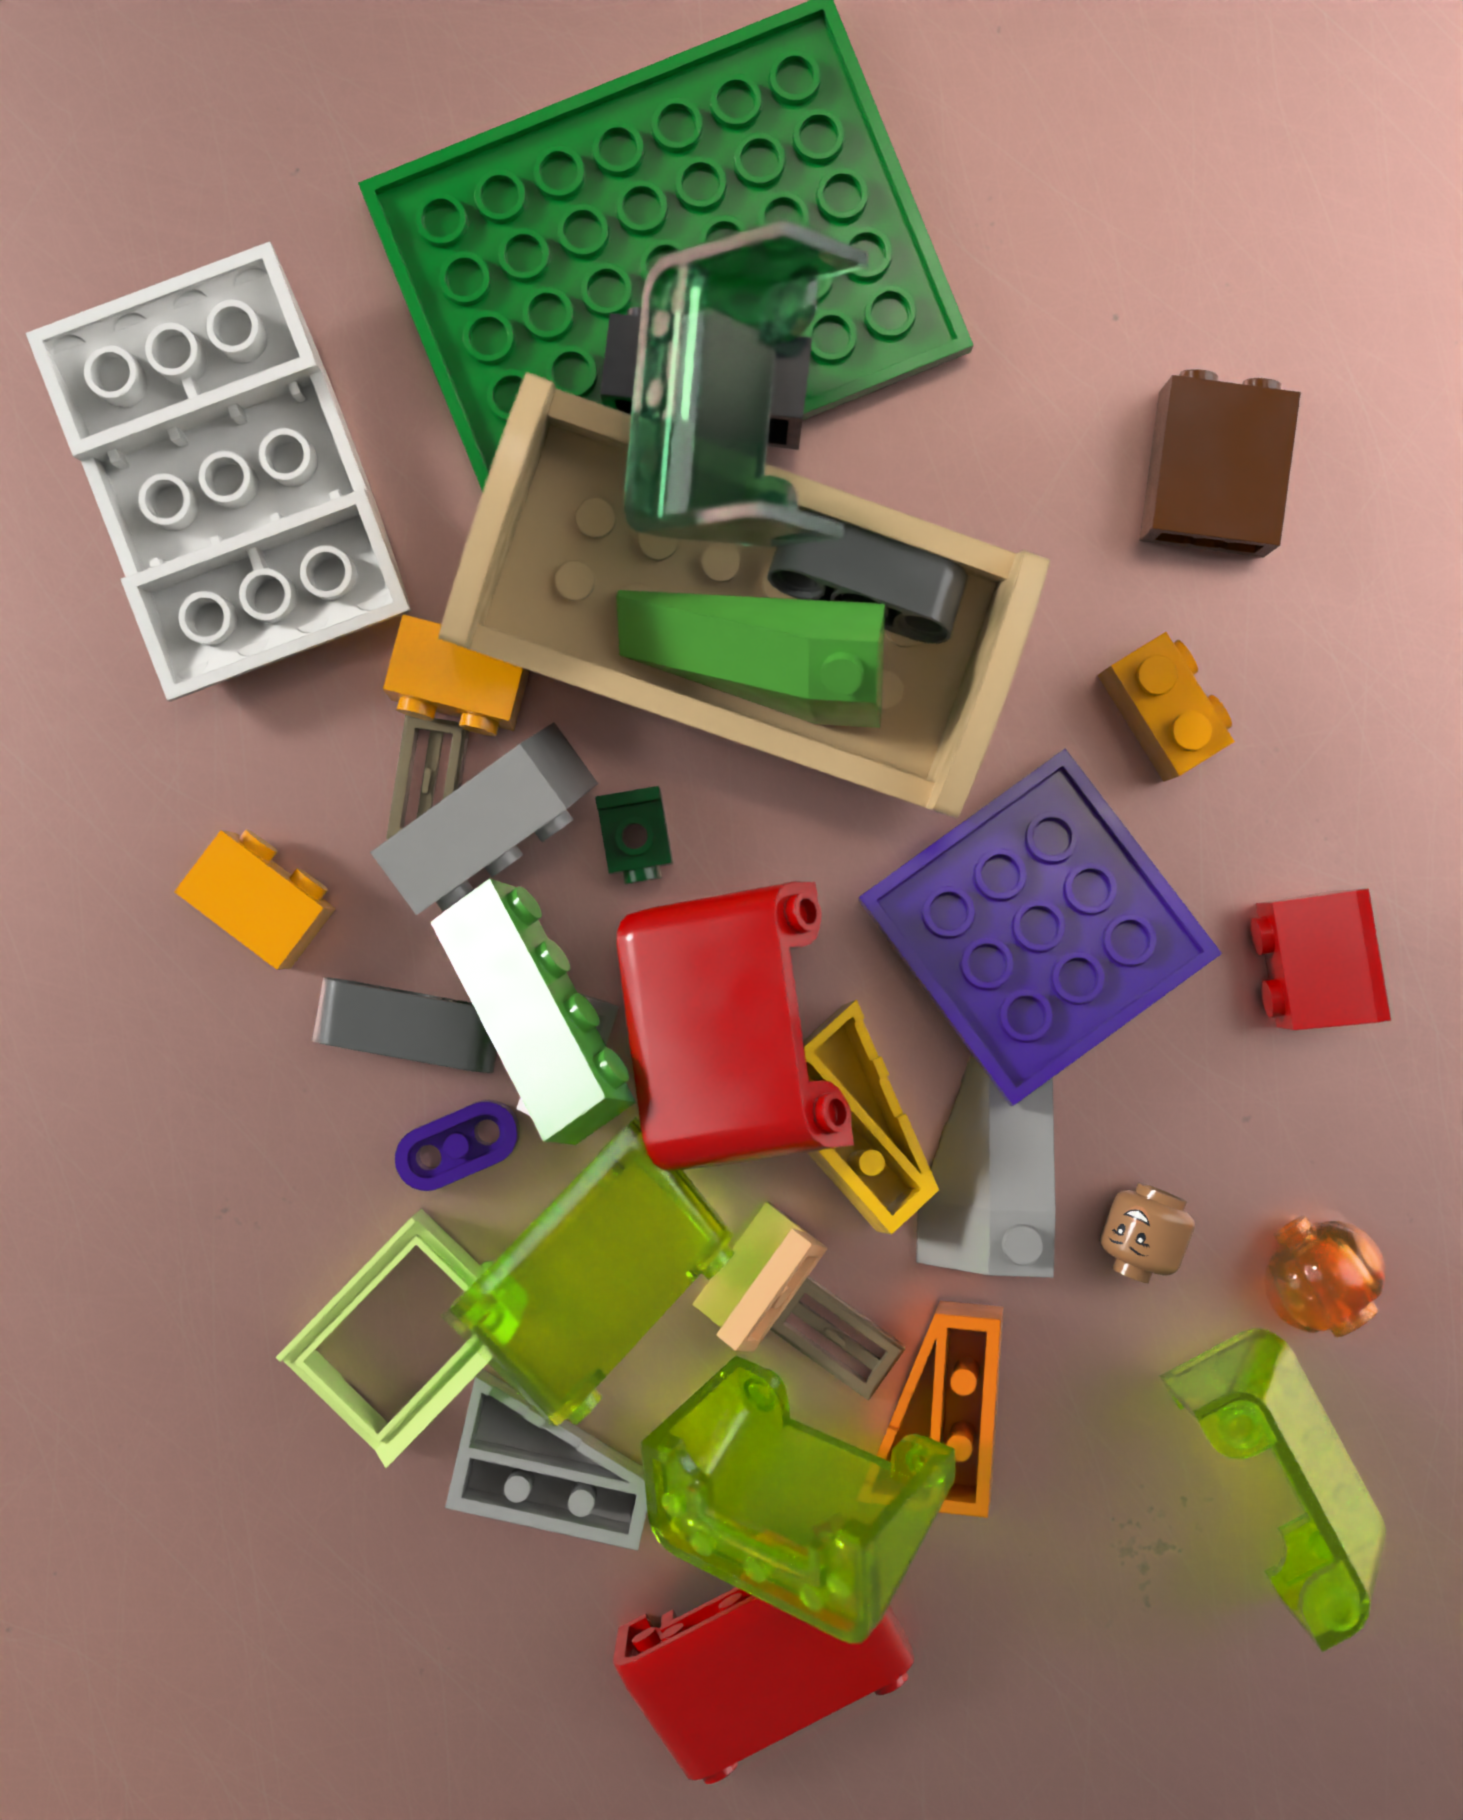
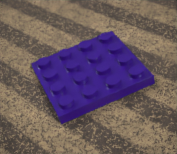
M1066 748L859 896L858 900L1011 1107L1222 954Z

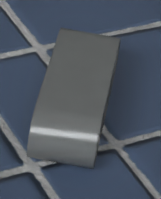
M800 510L791 512L786 517L768 571V581L774 588L797 599L885 604L884 630L931 644L944 643L950 639L968 579L966 571L961 566L946 558L823 514Z
M323 978L312 1042L463 1070L494 1072L497 1050L472 1002L335 978Z

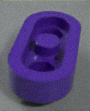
M496 1100L475 1102L407 1133L399 1142L395 1152L396 1170L401 1179L414 1189L433 1191L506 1159L518 1144L520 1137L519 1121L512 1109L502 1102ZM491 1120L498 1125L500 1135L497 1141L485 1142L479 1137L478 1125L481 1121ZM432 1145L440 1151L441 1162L439 1166L428 1167L422 1163L420 1151L423 1146Z

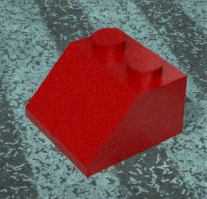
M1369 888L1327 891L1256 903L1258 917H1254L1251 920V936L1257 954L1265 956L1268 980L1263 981L1261 985L1262 1001L1267 1016L1275 1018L1277 1028L1304 1030L1391 1021Z

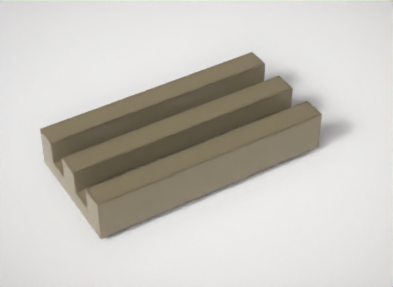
M405 715L386 839H389L404 828L419 729L430 731L417 818L433 807L444 733L453 734L443 799L461 787L470 731L459 727V722L437 718L429 721Z
M810 1276L806 1278L770 1328L779 1337L868 1401L906 1349L903 1343ZM804 1294H808L886 1351L883 1357L880 1359L800 1300ZM791 1312L873 1370L868 1378L865 1379L787 1323L786 1319Z

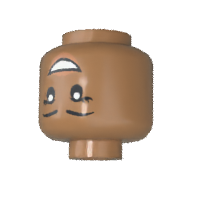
M1138 1182L1135 1191L1122 1190L1117 1193L1099 1239L1102 1248L1116 1258L1112 1269L1143 1283H1149L1152 1273L1163 1276L1176 1273L1180 1268L1195 1229L1194 1219L1189 1213L1184 1211L1187 1201L1141 1182Z

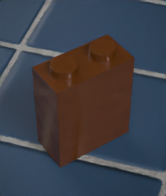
M1191 369L1180 372L1179 376L1172 375L1160 390L1139 541L1265 557L1281 545L1301 392L1281 390L1282 384L1280 382L1267 378H1250L1244 380L1242 384L1218 381L1216 373L1207 370Z

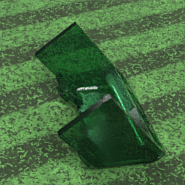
M780 220L667 254L653 265L646 278L642 295L624 497L625 517L633 530L665 538L763 547L843 538V523L799 512L795 488L786 479L772 475L764 476L776 344L796 339L813 321L817 310L818 280L866 268L868 252L787 220Z

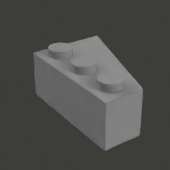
M553 722L514 747L370 853L416 915L435 902L444 912L474 890L467 879L485 867L490 876L493 877L523 856L517 844L535 832L540 841L543 842L570 823L573 818L566 809L595 787L598 782Z

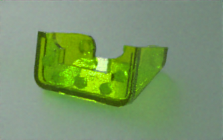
M635 1116L481 1274V1277L464 1291L440 1316L552 1427L560 1425L567 1418L576 1426L602 1399L603 1396L595 1388L698 1276L702 1274L707 1280H710L731 1259L735 1252L727 1244L735 1234L683 1170H662L653 1163L642 1138L640 1120Z
M1252 1328L1229 1338L1160 1375L1174 1404L1180 1410L1186 1408L1197 1420L1206 1439L1217 1452L1228 1458L1243 1460L1256 1456L1270 1448L1304 1514L1277 1528L1284 1543L1283 1556L1277 1567L1274 1565L1264 1572L1279 1600L1322 1652L1355 1635L1363 1628L1369 1617L1386 1543L1387 1530L1379 1510L1291 1347L1284 1339L1268 1329Z
M739 1356L732 1358L641 1441L648 1520L656 1539L667 1551L693 1566L849 1643L862 1642L882 1620L951 1490L955 1479V1449L929 1437L919 1434L906 1435L893 1448L891 1462L791 1419L789 1399L782 1379L772 1370Z

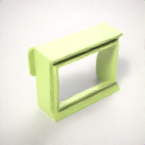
M421 1208L275 1358L279 1362L283 1360L376 1451L383 1465L387 1468L522 1329L534 1308V1300L497 1262L485 1261L479 1265ZM417 1245L490 1318L414 1397L387 1422L343 1379V1376L316 1348Z

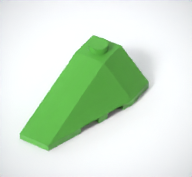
M630 590L618 591L616 599L620 656L813 724L880 728L885 604Z

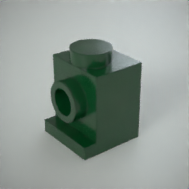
M654 786L595 796L609 874L623 873L624 884L661 879V866L673 865L674 863L660 787ZM633 824L641 825L647 831L645 844L637 849L627 847L623 841L625 829Z

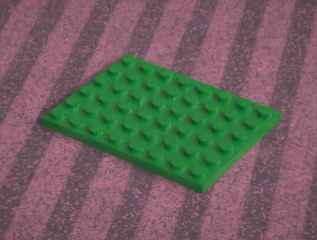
M833 0L807 1L358 183L482 492L484 491L506 424L527 372L553 381L558 390L603 405L600 389L610 313L626 315L629 308L645 307L659 310L667 315L666 320L693 323V319L696 316L711 315L733 322V328L759 331L761 325L770 323L784 324L797 328L800 331L799 336L812 337L803 420L971 353L974 346ZM693 437L726 450H731L745 444Z

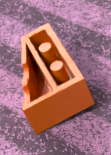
M951 1301L939 1302L857 1503L988 1518L992 1495L1003 1306Z

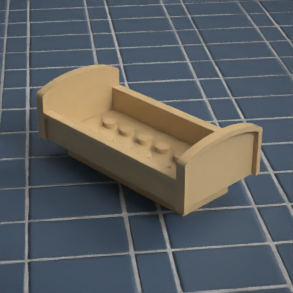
M527 372L510 413L479 502L445 611L439 639L957 819L975 781L1011 686L1039 602L1050 559L1025 550L1014 553L558 390L553 381ZM799 510L823 514L946 558L961 566L968 575L952 634L948 641L939 644L923 643L884 630L880 728L813 724L620 656L616 599L618 591L630 590L797 599L774 588L768 581V571L786 517L791 512Z

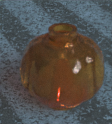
M1302 1215L1274 1233L1273 1236L1279 1245L1275 1248L1265 1268L1264 1284L1266 1296L1271 1307L1281 1320L1303 1332L1316 1333L1330 1329L1334 1337H1342L1369 1322L1379 1312L1373 1301L1383 1292L1385 1264L1378 1246L1364 1230L1352 1223L1341 1220L1311 1223L1306 1215Z

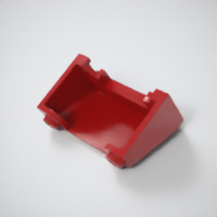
M792 881L656 906L627 914L621 920L617 930V951L642 1141L650 1161L660 1170L679 1171L737 1164L854 1145L850 1121L851 1110L847 1099L832 1082L824 1080L809 1081L790 949L811 945L818 936L822 912L818 902L816 882Z
M843 1512L814 1526L819 1540L807 1547L805 1555L799 1545L787 1550L788 1560L679 1617H677L674 1609L663 1614L660 1628L653 1627L647 1613L618 1627L613 1656L614 1666L626 1689L689 1780L703 1779L705 1784L716 1783L729 1776L737 1768L739 1761L873 1692L876 1695L891 1693L908 1680L909 1674L907 1671L914 1662L912 1646Z

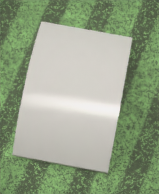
M270 241L26 333L71 453L83 465L125 577L120 580L167 701H174L411 612L394 553L350 431L303 314Z

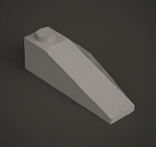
M971 1054L961 1079L960 1090L949 1120L943 1128L939 1139L940 1144L931 1166V1172L939 1191L918 1210L916 1261L921 1264L988 1276L1054 1278L1056 1209L1053 1077L1011 1107Z

